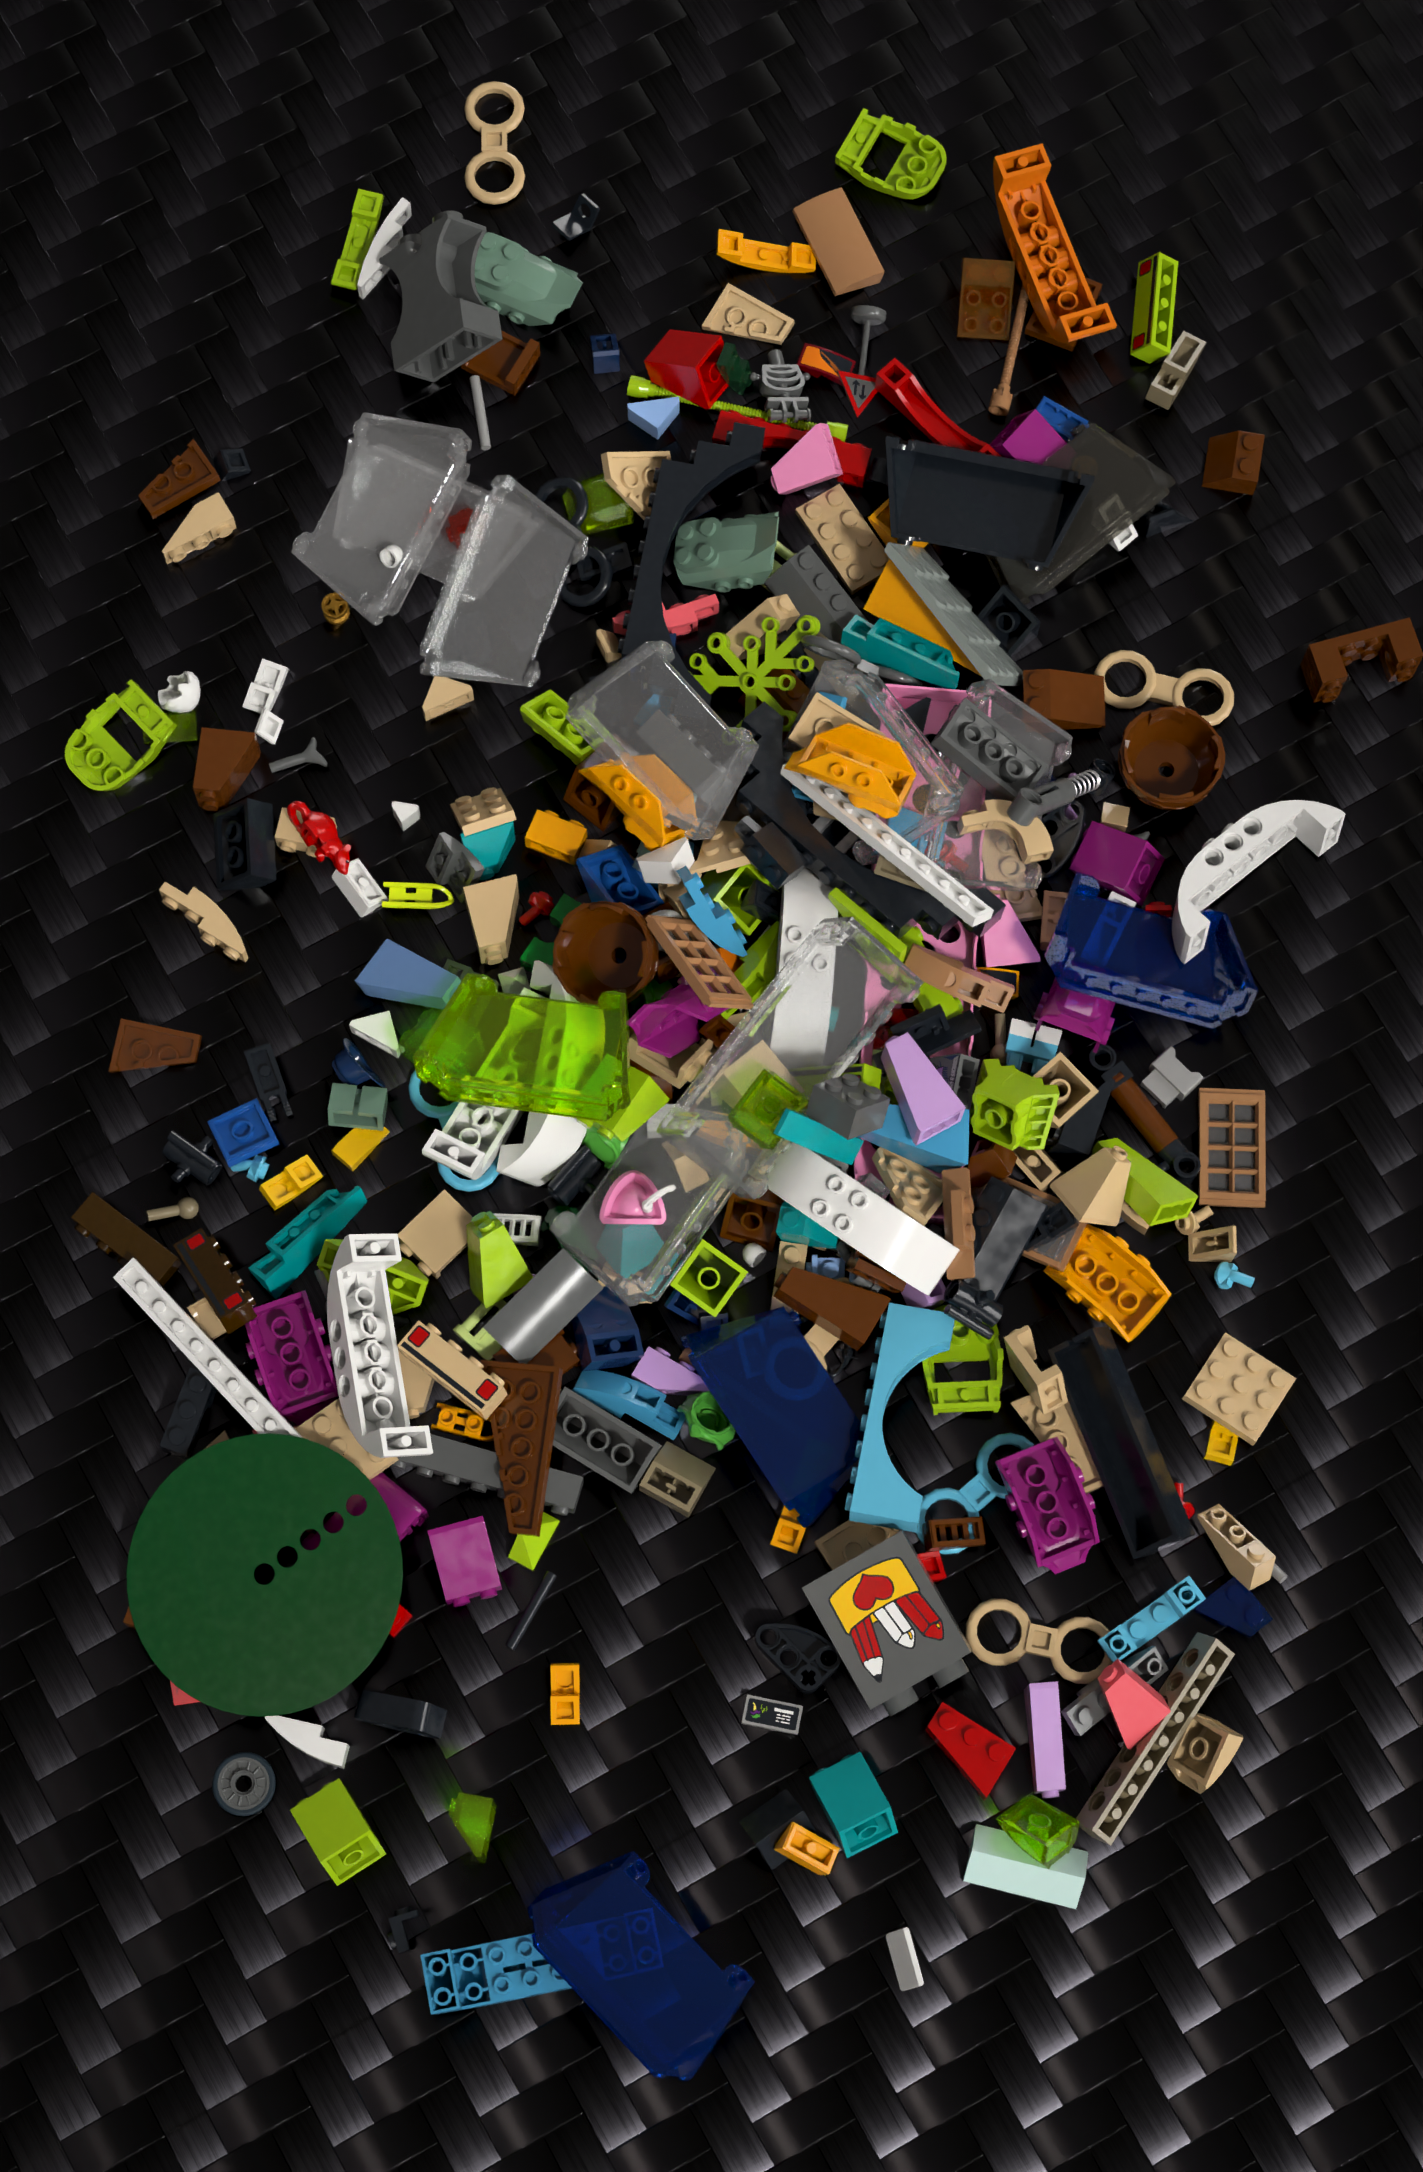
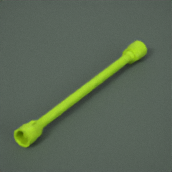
M634 375L630 377L627 389L628 396L647 399L657 396L661 398L679 397L681 403L694 404L662 387L659 388V386L652 384L650 380ZM716 401L710 408L716 409V411L732 410L739 412L742 416L750 418L760 417L768 421L767 412L753 408L749 409V407L746 408L745 406L743 408V406L733 405L732 403ZM787 418V422L783 424H787L794 429L811 430L817 423L804 422V420L792 423L791 418ZM773 420L771 423L780 424L781 422L780 420ZM827 422L831 436L845 442L848 425L838 422Z

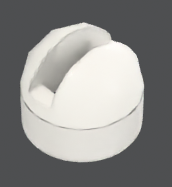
M394 544L386 546L380 552V560L388 568L396 567L403 559L402 549Z
M749 1243L744 1247L742 1255L747 1264L755 1267L763 1260L767 1251L756 1243Z

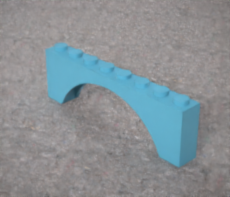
M889 1303L888 1311L883 1312L881 1315L879 1328H883L884 1332L882 1338L877 1337L874 1352L879 1354L878 1363L872 1362L870 1379L874 1380L873 1389L867 1388L865 1405L869 1406L868 1415H862L860 1431L865 1433L863 1441H857L855 1457L860 1458L859 1465L852 1468L850 1484H855L853 1494H847L845 1510L850 1511L849 1521L917 1533L923 1496L913 1490L893 1466L884 1443L882 1420L889 1397L899 1381L918 1363L933 1355L950 1350L955 1320L944 1314V1312Z

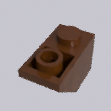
M986 1138L977 1141L968 1164L971 1188H980L986 1185L991 1176L1000 1180L1007 1178L1012 1173L1017 1160L1015 1153Z

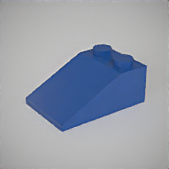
M622 844L577 858L576 863L591 902L626 903L641 915L664 904V901L650 883L644 882L641 872L632 867L634 861Z

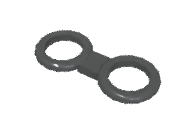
M804 635L801 638L802 646L811 652L843 663V667L864 677H869L880 684L924 687L923 683L907 674L884 666L874 665L861 659L860 654L855 650L838 642L815 635Z

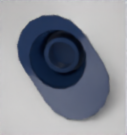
M344 1038V1047L332 1061V1067L338 1078L348 1085H359L372 1079L381 1087H385L384 1082L368 1065L359 1049L349 1039Z

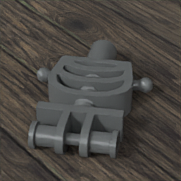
M777 349L770 351L767 354L769 364L762 365L760 374L753 372L749 376L752 381L759 380V392L767 398L764 410L767 412L768 422L780 420L781 423H786L787 418H791L792 423H797L798 420L809 422L811 419V410L807 408L809 398L799 396L802 393L805 380L810 379V374L807 372L802 374L797 364H785L782 351Z

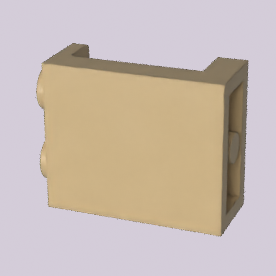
M634 1033L629 1038L625 1056L680 1089L687 1081L692 1082L702 1066L706 1067L713 1057L711 1050L714 1042L708 1039L702 1046L695 1043L675 1056L668 1058L638 1046L637 1036Z
M444 1189L398 1233L400 1250L408 1258L413 1255L419 1261L417 1264L418 1268L426 1276L429 1277L432 1274L438 1279L441 1276L440 1272L467 1247L466 1225L472 1222L471 1219L473 1217Z
M1026 1325L1020 1329H1015L1008 1336L1004 1337L1010 1367L1043 1415L1067 1403L1068 1399L1064 1380L1059 1367L1055 1364L1041 1372L1034 1362L1037 1354L1030 1327Z

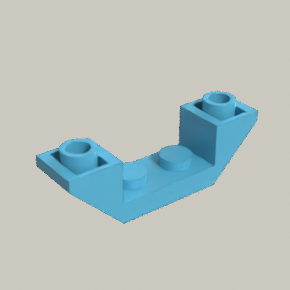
M1188 1576L1097 1642L1112 1663L1117 1658L1121 1661L1175 1623L1206 1598L1191 1577Z

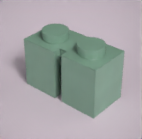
M332 1083L328 1105L329 1126L383 1131L388 1106L387 1088L362 1086V1089H357V1085Z

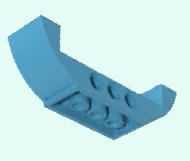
M653 1907L626 1912L621 1916L455 1950L446 1949L420 1955L431 2015L537 1996L664 1967Z

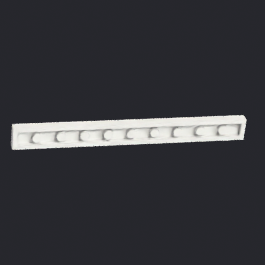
M786 764L782 766L780 774L789 780L791 784L799 788L811 800L819 804L830 815L834 816L849 830L884 856L886 860L894 864L906 876L914 880L925 891L929 892L945 907L959 916L965 923L974 927L991 919L994 911L992 908L870 811L852 805L847 797V793L821 780L784 769Z
M132 1258L113 1277L258 1434H284L303 1438L135 1258Z

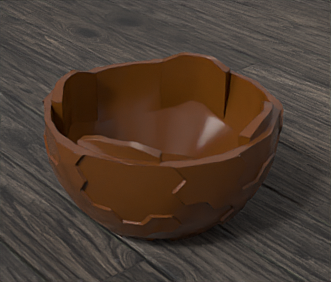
M1179 705L1175 707H1160L1142 712L1128 724L1123 732L1121 746L1118 751L1120 774L1127 788L1147 805L1162 810L1187 808L1203 800L1212 790L1218 779L1221 778L1225 765V751L1222 738L1208 721L1192 709ZM1162 766H1167L1171 768L1173 775L1163 777L1158 769Z
M598 901L581 904L569 912L563 919V923L554 940L552 966L554 974L558 977L566 992L576 998L578 1002L596 1008H617L638 998L652 981L659 962L658 942L646 924L648 922L637 910L622 902ZM623 948L627 956L626 960L620 964L616 960V952L618 949Z

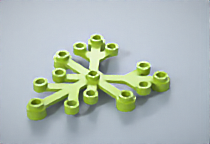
M811 615L800 617L797 622V629L776 649L777 631L780 628V623L775 617H766L762 621V629L766 632L765 661L759 667L758 651L761 647V640L757 636H747L743 641V646L747 650L746 667L730 649V638L725 633H712L707 639L708 649L712 653L720 654L739 676H719L709 665L704 654L695 653L690 657V666L693 669L700 670L703 675H693V677L710 695L719 686L740 687L746 694L745 717L757 708L758 697L762 703L765 701L782 717H788L789 723L786 726L783 725V731H793L799 721L798 715L794 711L784 710L765 688H780L784 691H790L796 685L795 678L786 674L780 677L765 676L772 669H798L801 672H810L814 668V660L809 656H801L799 658L784 657L801 641L802 636L818 634L820 631L819 620ZM770 620L774 622L772 630H769L767 627ZM805 621L810 623V628L807 631L803 628ZM716 638L720 640V645L717 648L713 645ZM751 639H754L756 645L754 648L751 649L749 647V641ZM697 657H700L702 660L700 666L695 664ZM804 659H807L809 662V666L806 669L802 667ZM750 677H753L754 685L750 687L747 681ZM785 678L790 680V685L787 688L783 685ZM742 721L733 730H727L723 733L722 741L725 745L736 746L740 742L742 736L739 733ZM730 733H732L735 737L732 743L728 741V735ZM745 741L744 748L739 753V760L740 755L752 746L748 745Z

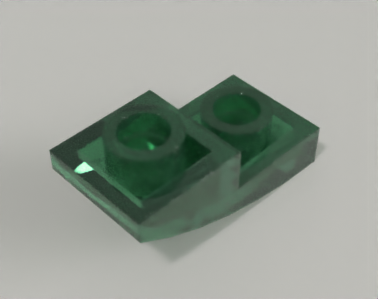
M725 342L716 363L717 368L727 384L737 394L743 395L746 386L749 387L752 383L749 376L753 372L751 371L749 361L738 356L735 344Z

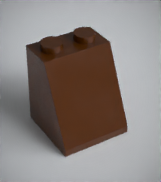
M201 728L193 790L200 807L208 811H217L219 808L225 809L228 807L260 758L261 751L255 732Z
M616 734L613 735L576 766L563 800L604 832L622 812L603 790L579 773V770L623 757L642 755Z

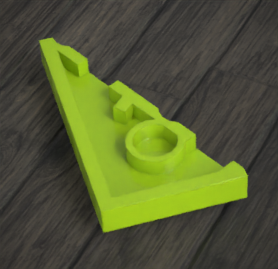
M835 887L828 894V898L886 974L894 980L901 973L908 946Z

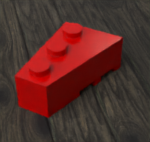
M944 1702L941 1703L925 1729L983 1800L989 1795L1016 1750L1014 1746Z

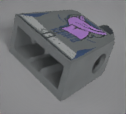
M961 1053L930 1058V1062L966 1107L965 1109L970 1111L980 1059Z

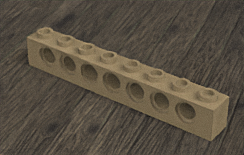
M1197 1632L1158 1692L1164 1697L1171 1712L1131 1750L1124 1744L1078 1814L1074 1823L1092 1838L1110 1846L1112 1845L1235 1654L1217 1638Z

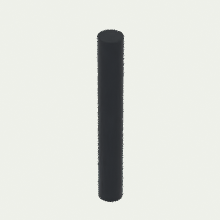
M549 1571L545 1573L505 1644L509 1649L515 1651L557 1577Z

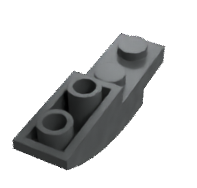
M1150 1646L1122 1661L1149 1685L1169 1670L1155 1646ZM1097 1678L1077 1692L1078 1698L1061 1711L1074 1735L1081 1736L1111 1712Z

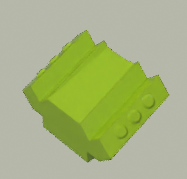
M984 1059L972 1095L969 1111V1121L973 1127V1133L1012 1151L1018 1146L1027 1150L1044 1149L1060 1095L1058 1086L1044 1085L1042 1077L1036 1078L1016 1069L1014 1065L1001 1066L999 1059Z

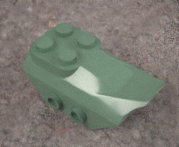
M486 232L479 246L475 262L477 292L486 306L499 311V314L509 317L516 324L523 323L528 326L553 324L559 312L571 307L583 284L577 277V272L555 264L545 256L531 254L518 243L497 234Z
M778 512L760 515L748 514L743 518H724L722 521L710 517L683 523L676 534L673 559L677 575L682 584L719 592H729L735 588L750 589L754 585L764 584L773 571L779 524Z

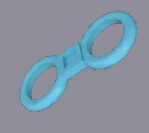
M443 1056L429 1058L419 1064L411 1074L408 1085L410 1100L418 1111L427 1117L437 1118L443 1130L471 1085L472 1076L463 1064L453 1058ZM448 1069L456 1073L462 1082L461 1094L455 1102L448 1106H432L424 1101L420 1095L421 1081L432 1070ZM499 1154L485 1174L477 1180L461 1179L453 1174L450 1168L437 1162L438 1170L444 1181L456 1190L466 1192L482 1190L493 1183L499 1174L496 1172Z
M998 1434L987 1440L979 1450L976 1460L977 1475L960 1490L952 1488L935 1489L924 1495L916 1533L921 1543L925 1545L922 1525L925 1523L926 1511L935 1502L946 1499L955 1501L965 1509L968 1517H979V1511L996 1496L1005 1499V1495H1008L1006 1488L996 1483L988 1473L987 1462L993 1450L1004 1445L1016 1446L1022 1450L1034 1444L1024 1436L1017 1434ZM971 1524L968 1525L969 1538L974 1539ZM966 1548L941 1550L939 1552L945 1555L954 1554Z

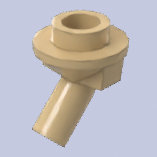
M1209 1205L1195 1213L1190 1211L1187 1218L1175 1220V1225L1182 1234L1190 1235L1200 1228L1198 1223L1214 1213Z

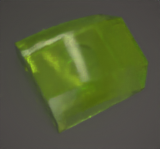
M604 473L579 482L588 494L589 502L586 519L581 525L583 535L634 523L632 508L605 481ZM567 489L563 495V500L570 521L576 512L577 499L571 489Z
M764 1068L732 1109L728 1117L733 1128L740 1130L756 1142L760 1148L773 1150L782 1138L773 1132L785 1109L788 1108L801 1113L809 1101L800 1091L776 1073Z
M1030 1795L1015 1803L995 1818L1007 1835L1026 1854L1047 1869L1066 1853L1069 1854L1077 1839L1080 1821L1034 1795Z

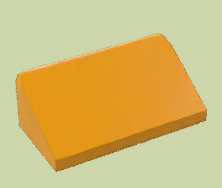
M795 1822L789 1824L774 1848L775 1851L818 1875L830 1874L840 1849Z

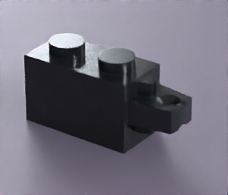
M747 815L734 828L745 844L741 848L742 853L776 890L797 877L809 862L773 822L762 828Z

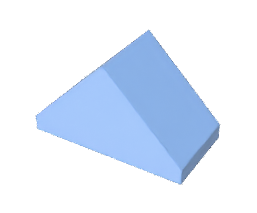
M679 397L628 403V420L658 440L679 414Z

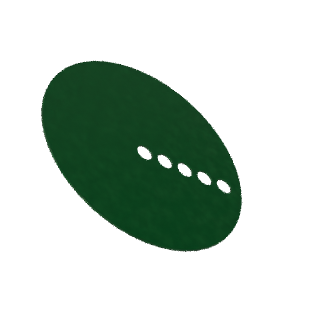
M271 1433L251 1434L217 1443L200 1451L174 1470L158 1487L140 1516L133 1534L127 1564V1594L134 1626L147 1653L161 1672L182 1691L208 1706L238 1715L258 1717L278 1716L313 1707L336 1695L358 1678L376 1657L391 1631L399 1607L403 1582V1558L394 1520L385 1501L366 1475L349 1460L324 1445L305 1438ZM356 1494L363 1496L367 1502L365 1512L359 1516L351 1515L346 1509L347 1500ZM338 1512L342 1515L344 1524L339 1532L330 1533L325 1530L323 1520L328 1513ZM307 1529H314L320 1534L321 1542L314 1550H306L300 1543L301 1534ZM285 1546L293 1547L298 1554L297 1562L288 1568L281 1566L277 1560L279 1550ZM263 1563L271 1565L275 1572L274 1579L267 1585L259 1584L254 1578L256 1567Z

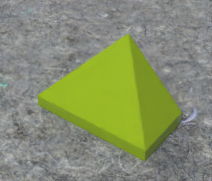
M543 1512L540 1537L517 1535L508 1558L533 1571L560 1520Z

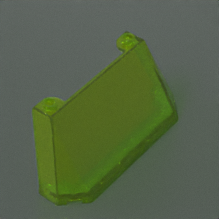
M467 973L424 1041L414 1053L413 1061L416 1075L424 1083L429 1081L440 1089L439 1095L448 1101L606 1122L612 1118L616 1111L625 1109L631 1102L629 1012L626 993L617 991L603 992L598 999V1005L501 993L497 991L495 982L487 975Z

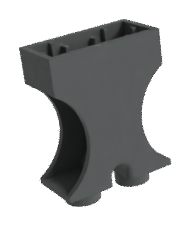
M444 211L436 214L432 218V224L421 230L420 234H409L402 237L398 241L396 248L379 259L380 264L390 267L395 272L402 289L403 305L401 318L394 338L391 341L394 371L433 383L502 340L499 311L491 309L483 303L475 284L476 256L487 230L485 226L463 219V215L460 212Z

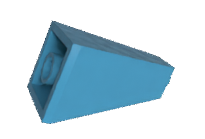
M889 1104L883 1127L858 1137L930 1170L942 1173L943 1170L957 1169L968 1165L969 1110L965 1109L961 1121L915 1145L899 1105Z

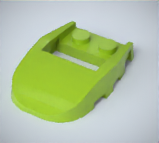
M863 108L836 154L835 163L865 186L888 195L903 199H916L931 191L941 177L946 165L947 157L943 146L931 136H924L916 131V126L910 123L904 125L893 121L892 117L882 115L879 119L867 115L868 110ZM881 132L906 144L885 181L868 175L861 168Z
M133 680L127 682L130 686L119 695L116 693L111 694L96 710L92 709L85 716L87 720L80 729L74 731L66 745L65 760L69 769L84 785L93 790L111 791L127 783L157 757L177 727V724ZM120 708L153 740L150 748L137 762L103 727Z
M948 1304L939 1306L934 1310L944 1312ZM955 1320L950 1350L938 1353L922 1361L924 1380L933 1415L948 1412L994 1411L996 1413L999 1411L1001 1406L999 1397L1002 1386L1004 1356L1003 1348L1000 1347L997 1324L990 1327L994 1330V1334L991 1339L987 1340ZM989 1361L990 1380L935 1383L934 1363Z

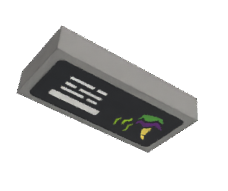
M747 1695L741 1724L798 1735L803 1706Z

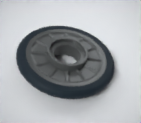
M251 1752L235 1753L224 1759L217 1767L212 1781L213 1794L218 1804L225 1811L237 1816L253 1815L264 1809L271 1801L276 1786L275 1774L270 1764L260 1755ZM241 1776H249L252 1780V1786L247 1792H240L236 1788V1782Z

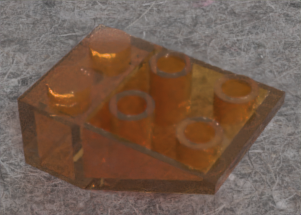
M962 259L957 337L1009 340L1015 261Z

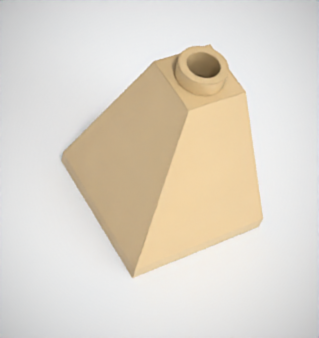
M1104 1147L1054 1180L1049 1187L1079 1222L1117 1226L1120 1220L1131 1162L1127 1159V1152L1121 1147Z

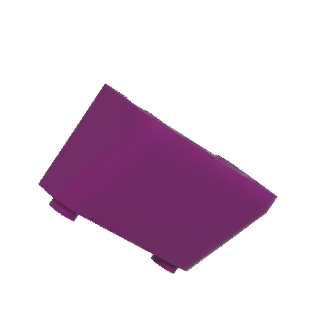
M383 1472L370 1480L391 1513L400 1541L407 1534L410 1535L413 1532L411 1525L414 1527L418 1525L420 1527L429 1518L427 1510ZM358 1494L352 1495L346 1502V1509L353 1516L363 1514L367 1507L365 1498ZM335 1512L323 1525L325 1530L330 1533L339 1532L344 1524L342 1515ZM311 1532L301 1545L306 1550L316 1549L321 1542L320 1534L318 1532L316 1534Z

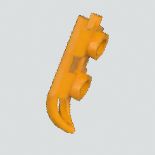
M437 1403L436 1408L441 1409L437 1425L432 1424L431 1429L488 1442L494 1440L493 1435L481 1436L485 1419L475 1411ZM457 1414L467 1415L468 1418L458 1417ZM458 1424L465 1426V1430H456L454 1429V1425Z

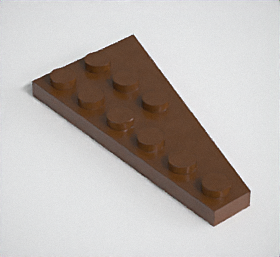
M481 1360V1364L484 1366L482 1370L489 1376L492 1372L499 1376L505 1382L503 1387L508 1394L490 1415L496 1455L499 1458L500 1480L503 1482L504 1504L509 1533L540 1537L563 1368Z

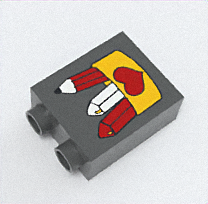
M904 1530L802 1587L870 1710L883 1704L888 1715L892 1716L919 1700L912 1687L918 1682L932 1675L939 1688L969 1672L962 1657L971 1653L972 1649Z

